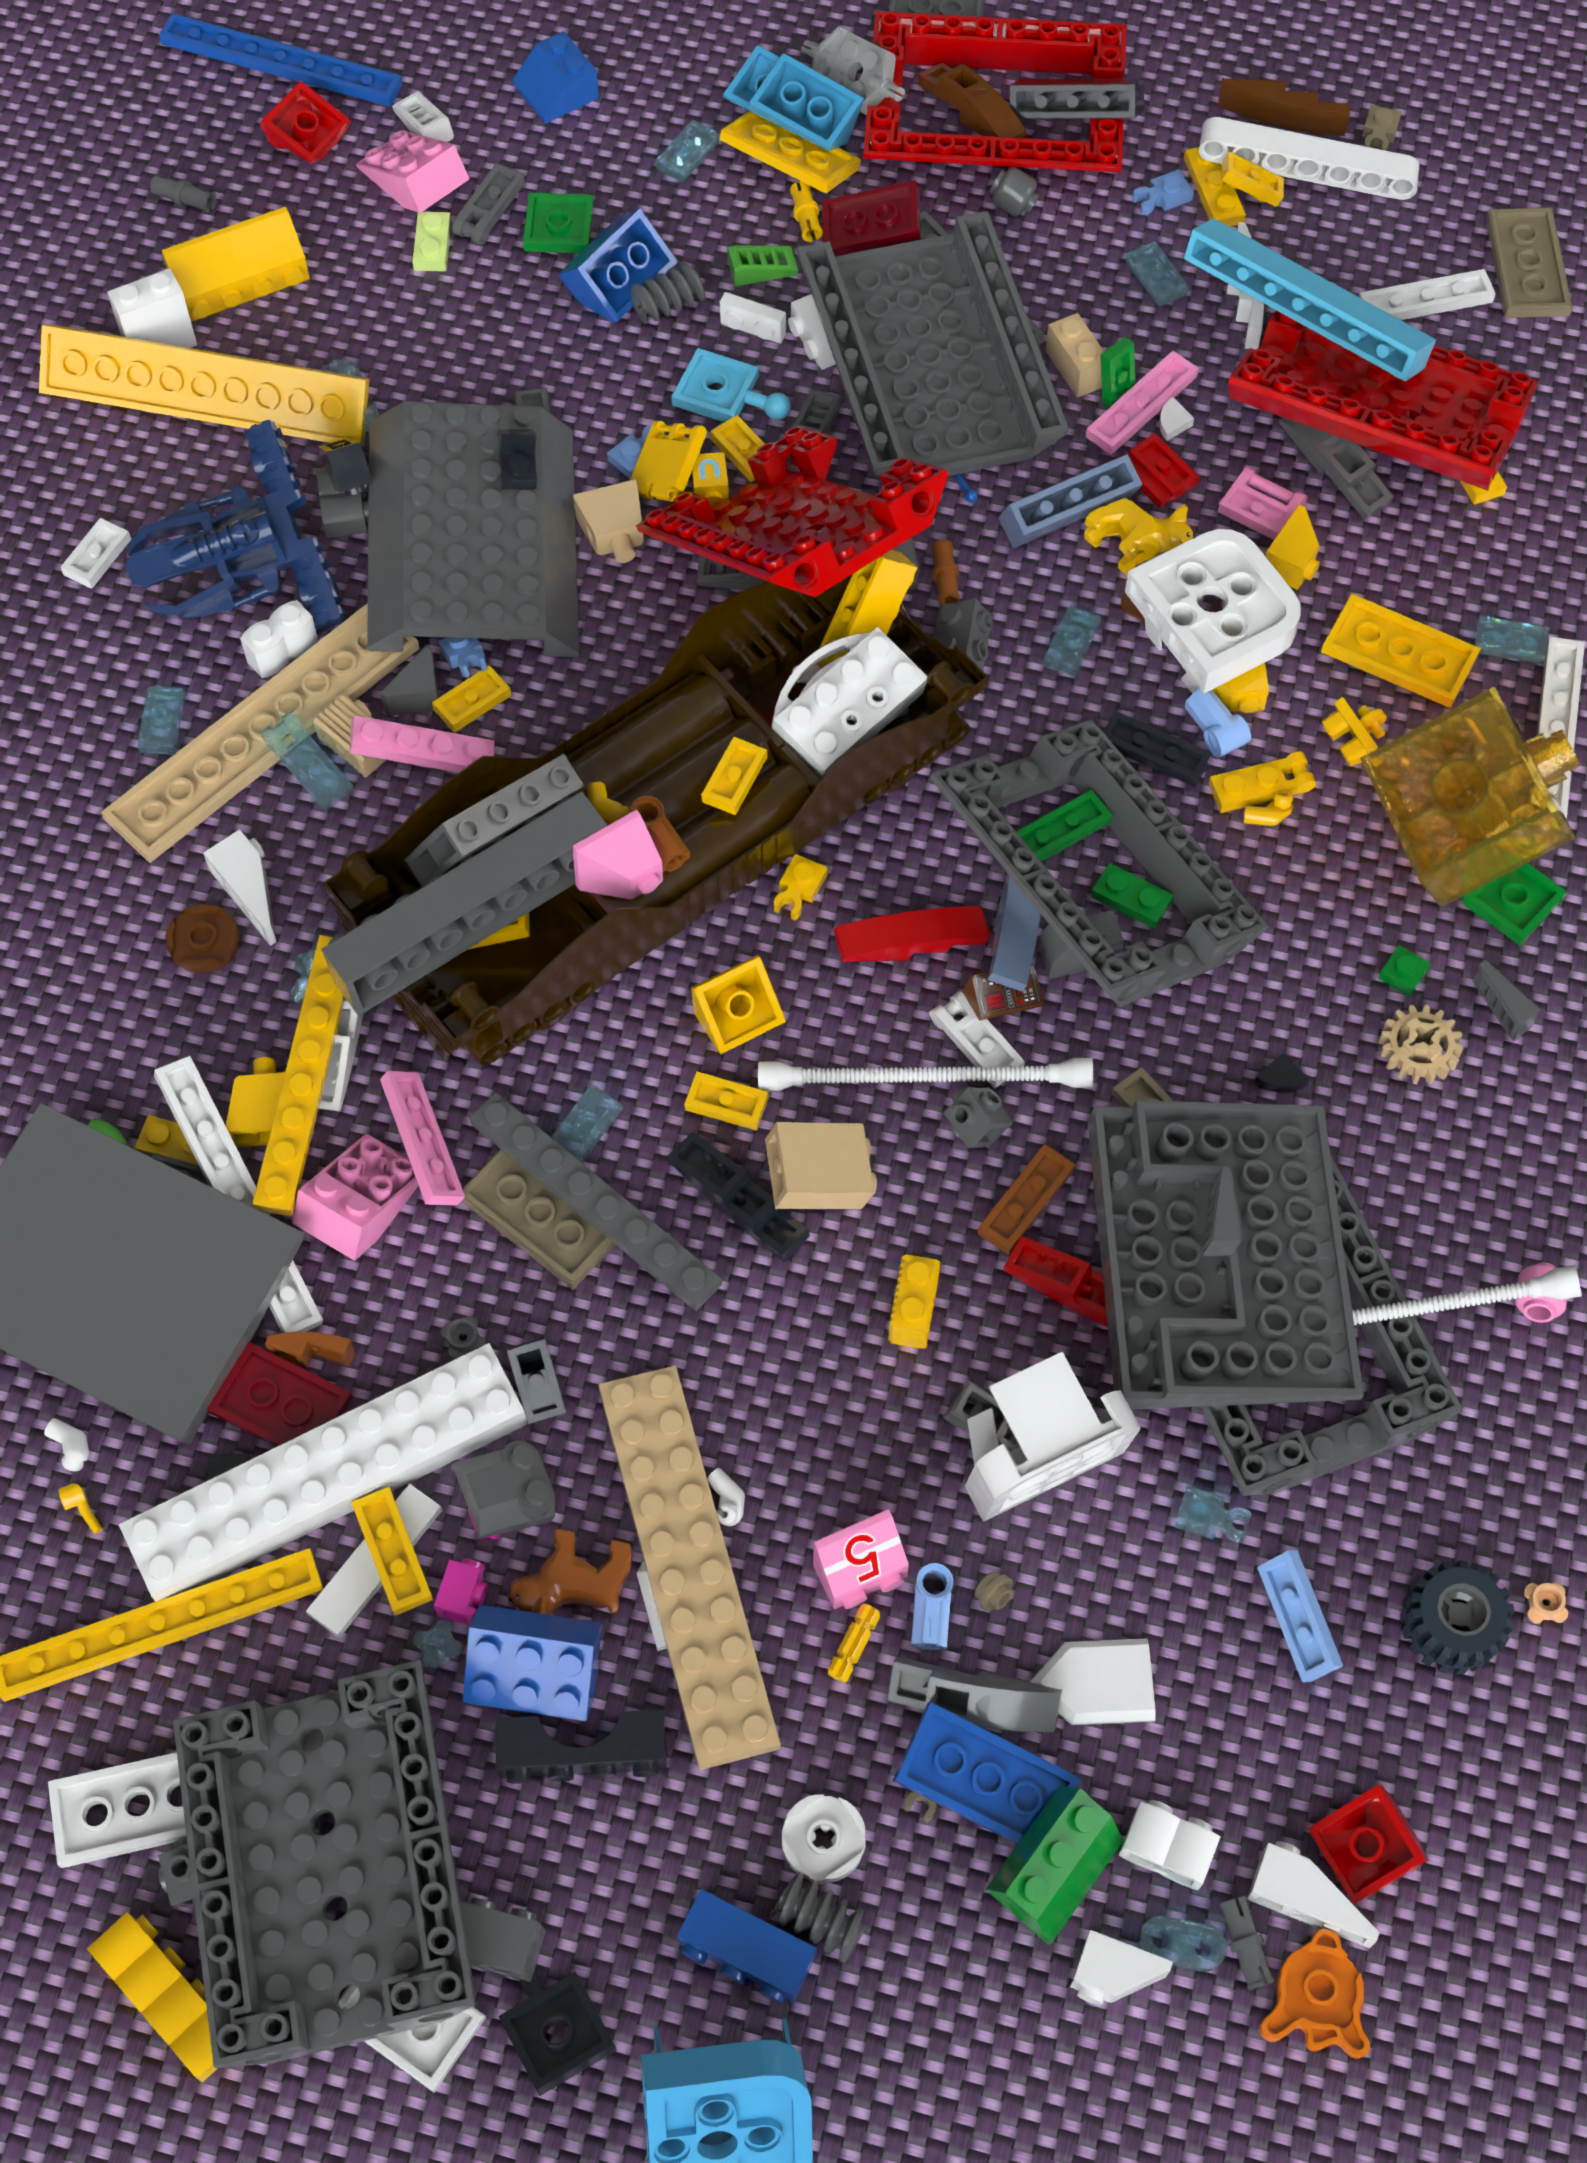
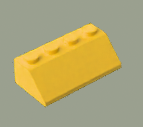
M286 206L161 250L166 269H171L183 292L191 322L310 279L305 255Z

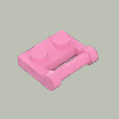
M1246 466L1219 503L1218 512L1275 540L1299 504L1305 505L1308 496L1299 491L1294 493L1257 475V470Z

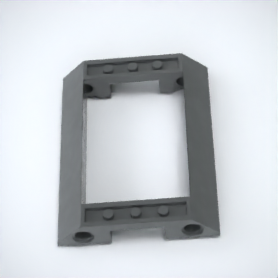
M1093 720L1041 736L1031 755L1021 760L997 767L988 755H984L933 772L930 777L1100 987L1119 1007L1226 964L1268 928V925L1255 909L1247 902ZM1071 782L1082 795L1093 790L1113 815L1112 822L1108 825L1158 886L1174 895L1172 902L1191 924L1183 939L1150 951L1140 941L1125 947L1123 952L1112 956L1115 952L997 808Z
M1331 1156L1352 1310L1360 1309L1361 1311L1362 1308L1366 1310L1367 1307L1371 1309L1372 1306L1376 1308L1377 1306L1382 1307V1305L1387 1306V1304L1392 1305V1303L1397 1305V1302L1402 1304L1403 1301L1407 1303ZM1403 1315V1318L1398 1316L1397 1319L1393 1317L1391 1320L1388 1318V1320L1383 1319V1321L1378 1320L1377 1322L1373 1320L1372 1323L1367 1321V1324L1362 1322L1360 1325L1394 1392L1372 1401L1366 1413L1303 1436L1300 1429L1278 1437L1275 1443L1261 1448L1263 1442L1245 1405L1200 1407L1242 1496L1274 1495L1416 1440L1462 1411L1463 1408L1414 1315H1408V1317Z

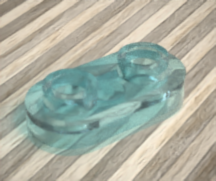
M1156 1916L1149 1919L1139 1934L1140 1949L1173 1961L1172 1966L1200 1972L1212 1971L1222 1963L1227 1952L1226 1940L1223 1934L1215 1927L1167 1916ZM1156 1934L1164 1935L1168 1940V1946L1165 1948L1156 1947L1153 1943V1936ZM1206 1943L1210 1947V1955L1208 1957L1198 1955L1195 1948L1196 1944Z

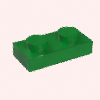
M1123 337L1100 354L1103 405L1108 409L1136 384L1134 342L1126 337Z
M1111 863L1107 865L1091 893V898L1153 929L1157 928L1170 907L1174 896Z

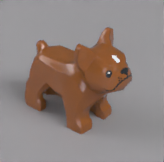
M556 1529L554 1534V1553L545 1561L539 1572L514 1580L507 1594L508 1599L513 1603L516 1610L552 1615L563 1604H577L596 1608L608 1607L611 1613H616L619 1608V1595L631 1571L632 1547L630 1543L611 1540L609 1560L596 1569L583 1559L575 1557V1532Z

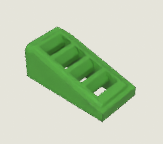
M738 245L727 247L728 265L735 287L798 275V268L791 246ZM785 258L787 265H780L779 259ZM772 260L773 264H767V261Z

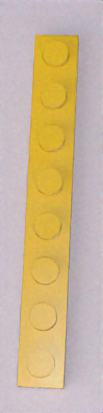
M319 935L252 1204L253 1208L261 1212L293 1216L345 1001L344 995L333 980L321 950L334 937Z
M309 1548L0 1656V1698L6 1702L322 1591L323 1586L313 1553Z

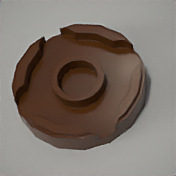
M203 903L189 906L182 910L183 914L179 915L177 919L174 917L169 923L165 935L167 950L176 965L188 972L204 974L217 971L229 964L238 952L241 942L238 924L233 916L218 905Z

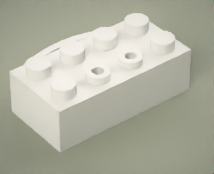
M878 627L871 633L841 638L815 651L795 669L780 693L771 728L784 741V746L788 745L821 781L836 759L876 736L922 695L927 683V676ZM849 650V653L834 660L818 671L810 679L797 699L791 701L788 698V694L797 680L813 665L828 656Z

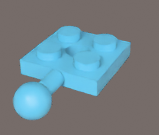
M697 348L672 395V406L721 422H726L736 415L739 416L745 403L764 409L768 417L774 420L784 419L791 409L788 397L782 393H773L766 396L752 391L759 378V367ZM720 383L724 387L719 390H712L707 386Z

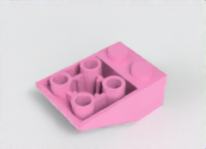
M405 130L392 134L389 137L390 141L381 147L370 149L365 153V158L356 163L359 170L402 207L419 213L469 180L454 144Z
M366 1133L298 1190L292 1224L355 1261L378 1241L419 1186L409 1158Z

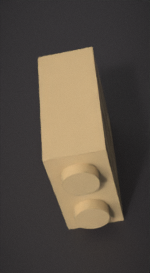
M776 1122L765 1138L775 1209H862L876 1192L877 1179L875 1173L871 1172L869 1161L871 1144L870 1140L865 1137L863 1124Z

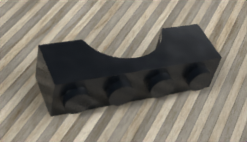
M664 1710L621 1712L620 1718L612 1732L602 1741L587 1747H569L555 1741L546 1733L538 1716L495 1718L496 1770L499 1778H506L508 1783H528L535 1776H548L550 1781L563 1782L573 1780L574 1774H591L593 1779H611L616 1777V1772L632 1771L635 1777H652L658 1775V1770H667Z

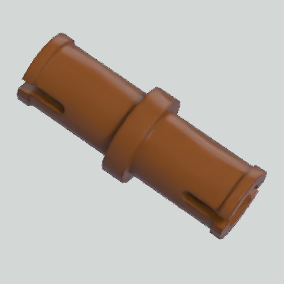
M938 540L932 544L931 550L934 561L932 579L937 584L939 605L959 602L960 596L957 580L960 573L958 566L954 562L953 544L949 540Z

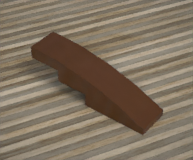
M1226 78L1221 80L1218 107L1281 128L1308 133L1345 136L1350 115V103L1318 102V92L1286 91V81Z

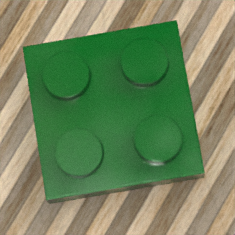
M529 192L523 239L524 251L581 253L590 244L594 209L593 195Z
M1507 849L1464 895L1461 903L1521 946L1561 903L1567 891Z

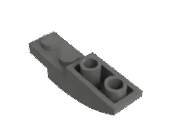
M1284 417L1279 420V424L1319 474L1324 471L1327 473L1364 521L1391 503L1394 496L1373 471L1376 464L1358 444Z
M898 1656L893 1661L887 1701L923 1710L927 1703L932 1702L984 1728L1025 1732H1054L1057 1725L1062 1690L981 1671L977 1676Z

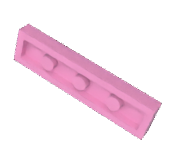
M1172 351L1086 429V438L1112 455L1151 420L1170 398H1175L1197 378L1199 368L1175 351Z
M354 715L351 722L349 753L460 773L480 757L494 756V740Z
M386 1071L380 1081L425 1204L458 1205L465 1195L419 1073Z

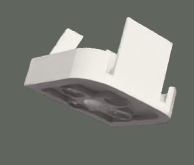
M1229 529L1209 531L1128 571L1125 593L1144 616L1146 634L1159 651L1162 650L1163 641L1186 670V674L1181 679L1192 694L1198 689L1204 694L1280 655L1291 646L1295 638L1301 616L1300 602L1296 594L1256 544L1242 533ZM1204 595H1216L1222 599L1223 610L1208 612L1203 610L1199 604L1202 603Z
M1060 1352L989 1386L1020 1447L1008 1451L1005 1444L998 1446L992 1408L967 1419L974 1468L965 1484V1488L984 1522L1123 1454L1139 1432L1140 1425L1121 1390L1104 1394L1101 1397L1106 1409L1102 1416L1098 1418L1063 1352Z

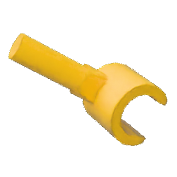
M75 1483L59 1488L58 1492L64 1509L68 1510L78 1506L79 1512L93 1534L96 1535L101 1532L103 1528L90 1510L85 1491Z

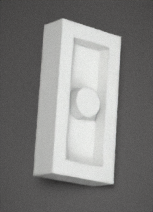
M727 292L722 296L720 300L721 324L756 335L765 340L782 343L786 335V312Z
M100 518L61 566L63 575L92 589L130 542L129 531Z

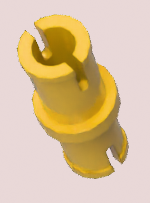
M799 181L802 190L799 192L795 182L790 188L795 205L793 208L794 218L800 224L802 238L807 242H813L811 231H814L817 241L823 234L818 220V204L813 201L810 185Z

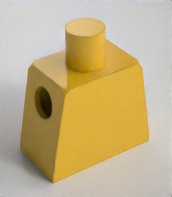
M260 1057L253 1061V1075L237 1076L234 1079L226 1128L236 1147L268 1144L285 1072L276 1073V1061L273 1058Z

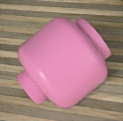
M1546 1262L1530 1265L1519 1273L1517 1283H1526L1530 1281V1278L1540 1277L1557 1267ZM1528 1295L1526 1298L1524 1296L1522 1298L1517 1297L1515 1304L1518 1310L1529 1320L1543 1323L1561 1316L1566 1310L1567 1299L1533 1298V1296L1530 1297Z

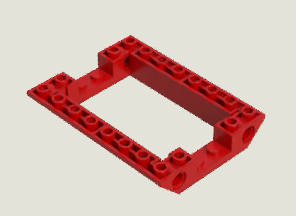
M875 11L873 44L895 54L893 82L899 87H902L904 65L936 66L940 63H944L949 67H957L963 63L969 68L1090 74L1091 78H1124L1127 25ZM888 96L877 106L867 105L863 159L1119 173L1122 171L1124 122L1122 118H1089L1088 142L902 132L899 131L901 101H895Z

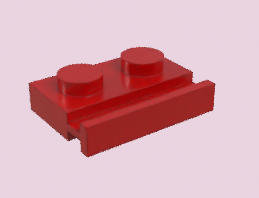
M1155 433L1129 450L1128 456L1143 484L1139 489L1160 510L1170 500L1173 502L1198 485L1199 475Z

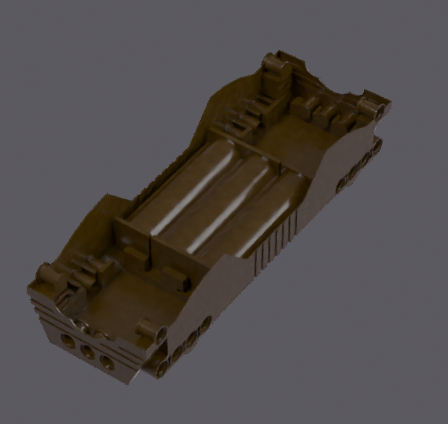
M852 575L816 597L766 582L742 591L702 613L656 681L645 687L639 694L636 693L631 696L627 702H622L616 706L613 711H608L602 715L598 721H593L587 725L581 732L578 731L573 734L569 740H564L556 745V748L552 751L549 750L538 758L482 756L471 763L429 797L383 844L369 853L365 850H359L349 855L341 864L340 872L323 882L324 889L331 897L329 900L336 909L337 916L343 922L342 926L347 934L360 926L367 917L382 913L393 906L400 897L413 894L422 888L405 859L443 822L562 754H565L584 787L570 797L582 791L589 800L588 785L593 782H602L606 786L608 799L619 802L622 806H627L630 813L633 802L642 796L655 797L662 803L665 817L690 851V857L680 868L672 872L664 871L663 882L654 891L648 894L642 893L633 899L579 891L574 884L529 912L530 937L468 949L391 996L442 1060L465 1046L481 1066H486L495 1062L537 1032L556 1025L572 1008L588 998L594 991L685 929L686 925L694 923L702 914H707L713 910L715 905L723 903L729 899L730 895L742 890L743 886L751 884L758 879L759 875H764L770 871L772 866L780 864L864 806L873 803L886 793L900 789L918 771L959 744L968 734L970 726L956 711L988 687L989 677L957 644L953 649L948 648L937 637H931L918 628L901 603L898 615L893 620L886 636L927 676V683L923 694L908 706L907 714L891 721L876 736L836 759L820 781L788 745L784 746V741L774 732L771 725L776 703L784 685L793 673V668L799 666L807 657L820 648ZM796 682L788 694V698L791 701L797 699L807 683ZM733 737L767 749V759L736 815L703 803L701 796ZM642 818L646 822L653 821L650 818Z

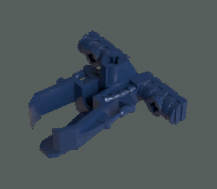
M270 419L262 421V424L259 425L254 424L250 426V429L243 431L244 436L248 439L247 444L250 450L249 455L252 465L263 488L266 489L267 494L265 496L252 500L247 491L238 486L232 491L217 494L212 499L197 503L190 501L184 509L169 515L157 523L144 525L128 543V556L130 558L125 565L133 585L148 588L183 574L216 565L220 576L224 579L176 606L171 604L157 606L145 602L151 611L161 617L185 621L189 618L214 615L223 611L233 613L237 607L250 601L255 602L271 594H278L281 591L280 571L292 567L296 573L295 578L300 598L305 609L312 615L316 631H322L321 629L333 628V625H340L349 618L346 609L342 610L340 602L343 600L334 575L328 571L330 567L329 561L323 557L322 552L325 550L322 542L318 543L316 537L302 539L293 512L307 504L305 495L301 496L299 488L302 486L299 478L295 479L293 474L295 467L288 447L283 439H281L283 436L281 428H277L275 422H272ZM233 503L232 508L216 516L209 511L203 512L202 508L213 505L223 506ZM204 530L199 533L179 537L176 539L156 544L157 540ZM259 578L263 585L251 590L248 595L235 601L234 595L243 590L242 581Z

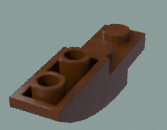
M940 63L918 74V86L959 110L960 123L981 136L1023 138L1026 136V129L1008 103L986 80L963 63L953 69L944 63Z

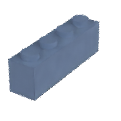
M1128 454L1009 504L998 519L1012 547L1016 548L1081 520L1096 508L1107 506L1124 497L1130 499L1143 484Z

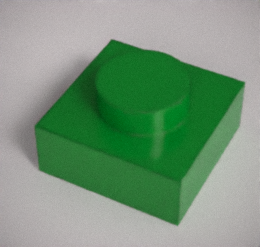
M1399 945L1381 970L1378 979L1411 997L1428 972L1431 963Z

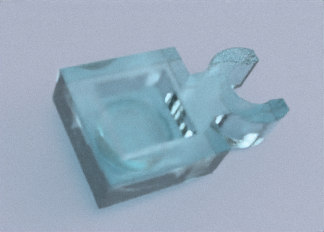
M1187 1485L1174 1527L1210 1539H1214L1218 1529L1223 1531L1228 1539L1234 1542H1243L1246 1532L1235 1529L1232 1522L1234 1520H1241L1248 1523L1252 1513L1244 1508H1234L1230 1511L1223 1509L1225 1497Z

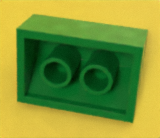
M1059 1786L986 1887V1890L1046 1944L1051 1945L1124 1840L1111 1815L1081 1788Z

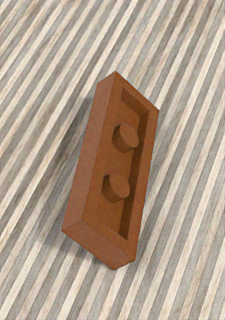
M1044 1144L978 1227L977 1234L1009 1255L1020 1237H1024L1074 1173L1076 1164Z

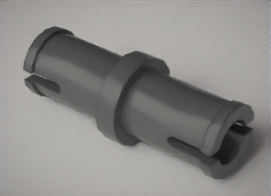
M161 174L155 175L151 181L150 190L153 195L174 200L175 204L186 207L190 205L205 212L213 211L217 200L215 192L195 187L190 181L184 179L177 181L164 177Z
M1246 1896L1237 1898V1900L1232 1899L1223 1902L1219 1906L1222 1909L1233 1941L1229 1944L1231 1952L1237 1953L1247 1983L1246 1987L1248 1990H1253L1256 1987H1263L1275 1981L1271 1976L1261 1946L1264 1943L1262 1934H1257L1246 1902Z

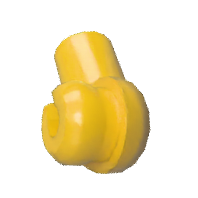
M1288 791L1276 792L1274 794V801L1265 808L1245 806L1243 824L1278 825L1293 810L1292 794Z

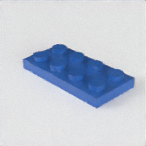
M929 1702L923 1711L892 1781L1018 1844L1058 1787L1077 1788L1081 1778Z

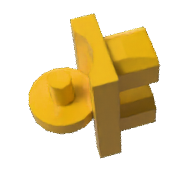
M1343 697L1335 701L1336 711L1325 718L1322 724L1333 741L1347 732H1350L1353 736V739L1339 747L1347 763L1352 767L1367 758L1372 764L1379 761L1381 756L1377 752L1378 747L1369 734L1373 733L1377 739L1385 735V731L1381 727L1387 719L1382 709L1370 711L1364 705L1358 709V713L1362 717L1359 720Z

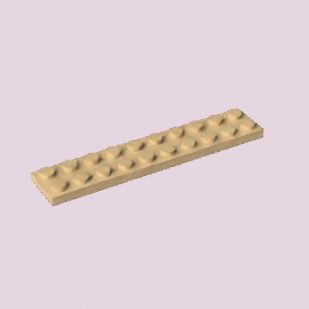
M367 603L101 812L103 819L151 863L316 732L313 722L314 718L318 717L320 712H324L325 708H329L330 704L339 699L341 695L345 694L349 699L355 701L419 650L418 640L413 636H403V652L367 651Z
M676 1365L599 1384V1392L698 1769L700 1771L779 1750L781 1746Z

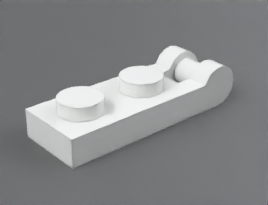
M958 991L950 997L949 1003L944 1006L938 1005L929 1012L933 1023L939 1029H943L976 1068L978 1066L981 1069L983 1066L985 1068L987 1066L990 1068L992 1066L995 1068L997 1066L1000 1068L1002 1066L1005 1068L1006 1066L1010 1068L1011 1066H1014V1068L1016 1066H1019V1068L1024 1066L1025 1061L988 1019L979 1021L963 992ZM958 1014L964 1016V1018L958 1022H956L953 1018ZM995 1079V1081L990 1080L988 1082L996 1088L1005 1081H1001V1079L997 1081Z

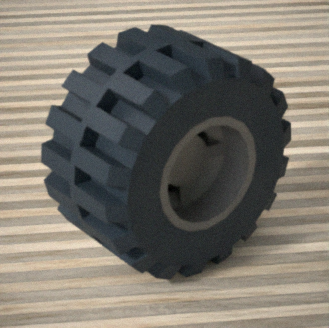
M1461 1560L1454 1567L1451 1561L1443 1562L1437 1569L1435 1567L1429 1569L1405 1597L1402 1606L1406 1608L1400 1614V1622L1407 1625L1402 1630L1404 1640L1412 1639L1413 1644L1409 1649L1414 1655L1420 1651L1425 1656L1421 1662L1428 1667L1435 1662L1439 1664L1437 1671L1447 1673L1451 1668H1454L1455 1675L1464 1674L1469 1668L1474 1672L1485 1663L1487 1664L1510 1639L1508 1635L1513 1630L1515 1621L1509 1618L1515 1613L1514 1605L1506 1604L1505 1600L1510 1594L1506 1587L1498 1588L1496 1583L1500 1579L1494 1573L1490 1577L1483 1574L1485 1567L1476 1564L1473 1569L1468 1568V1561Z

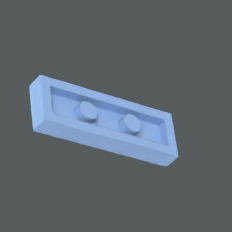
M1288 1550L1258 1566V1571L1301 1681L1312 1682L1342 1667V1661L1298 1551Z

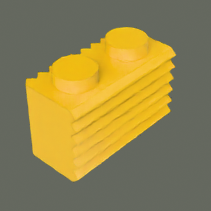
M907 1254L901 1257L896 1293L889 1322L888 1340L891 1344L919 1349L927 1348L939 1279V1260Z

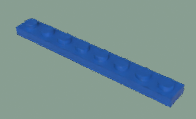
M174 13L171 14L159 34L162 45L297 82L302 81L304 84L391 107L403 85L402 77L398 74Z

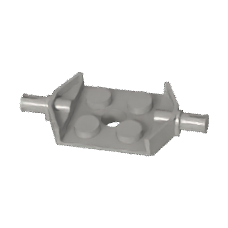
M840 26L821 42L819 46L809 40L803 43L811 48L809 50L802 46L801 51L803 54L813 58V70L864 98V103L860 110L861 113L867 115V105L877 106L885 97L888 98L889 96L895 101L903 99V97L895 94V91L902 95L905 94V90L893 82L895 54ZM863 67L861 77L855 81L856 72Z

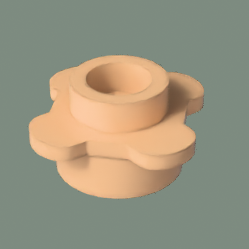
M1553 1582L1543 1583L1538 1586L1535 1583H1530L1526 1586L1524 1595L1529 1601L1530 1608L1527 1612V1617L1531 1622L1539 1624L1543 1620H1554L1557 1623H1562L1567 1619L1568 1610L1565 1608V1589L1561 1584ZM1548 1600L1550 1605L1544 1606L1542 1601Z

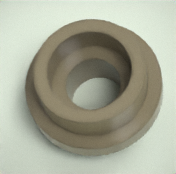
M991 1572L985 1576L975 1591V1597L979 1600L980 1607L985 1611L1003 1608L1012 1597L1013 1591L1011 1588L1013 1581L1007 1575H1000L997 1572Z

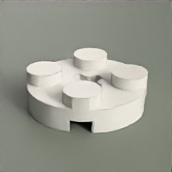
M824 1794L808 1796L791 1808L782 1829V1850L790 1867L797 1874L799 1872L804 1873L803 1877L810 1882L817 1881L819 1884L835 1882L852 1873L859 1865L866 1846L865 1825L857 1809L847 1800L839 1797L837 1799L832 1796H824ZM818 1828H821L824 1832L832 1830L835 1834L831 1839L833 1846L828 1849L823 1846L817 1848L813 1844L816 1840L814 1831Z

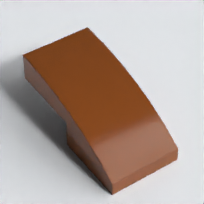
M280 1333L268 1336L265 1342L269 1352L305 1369H308L313 1356L350 1367L356 1354L350 1339L326 1333Z

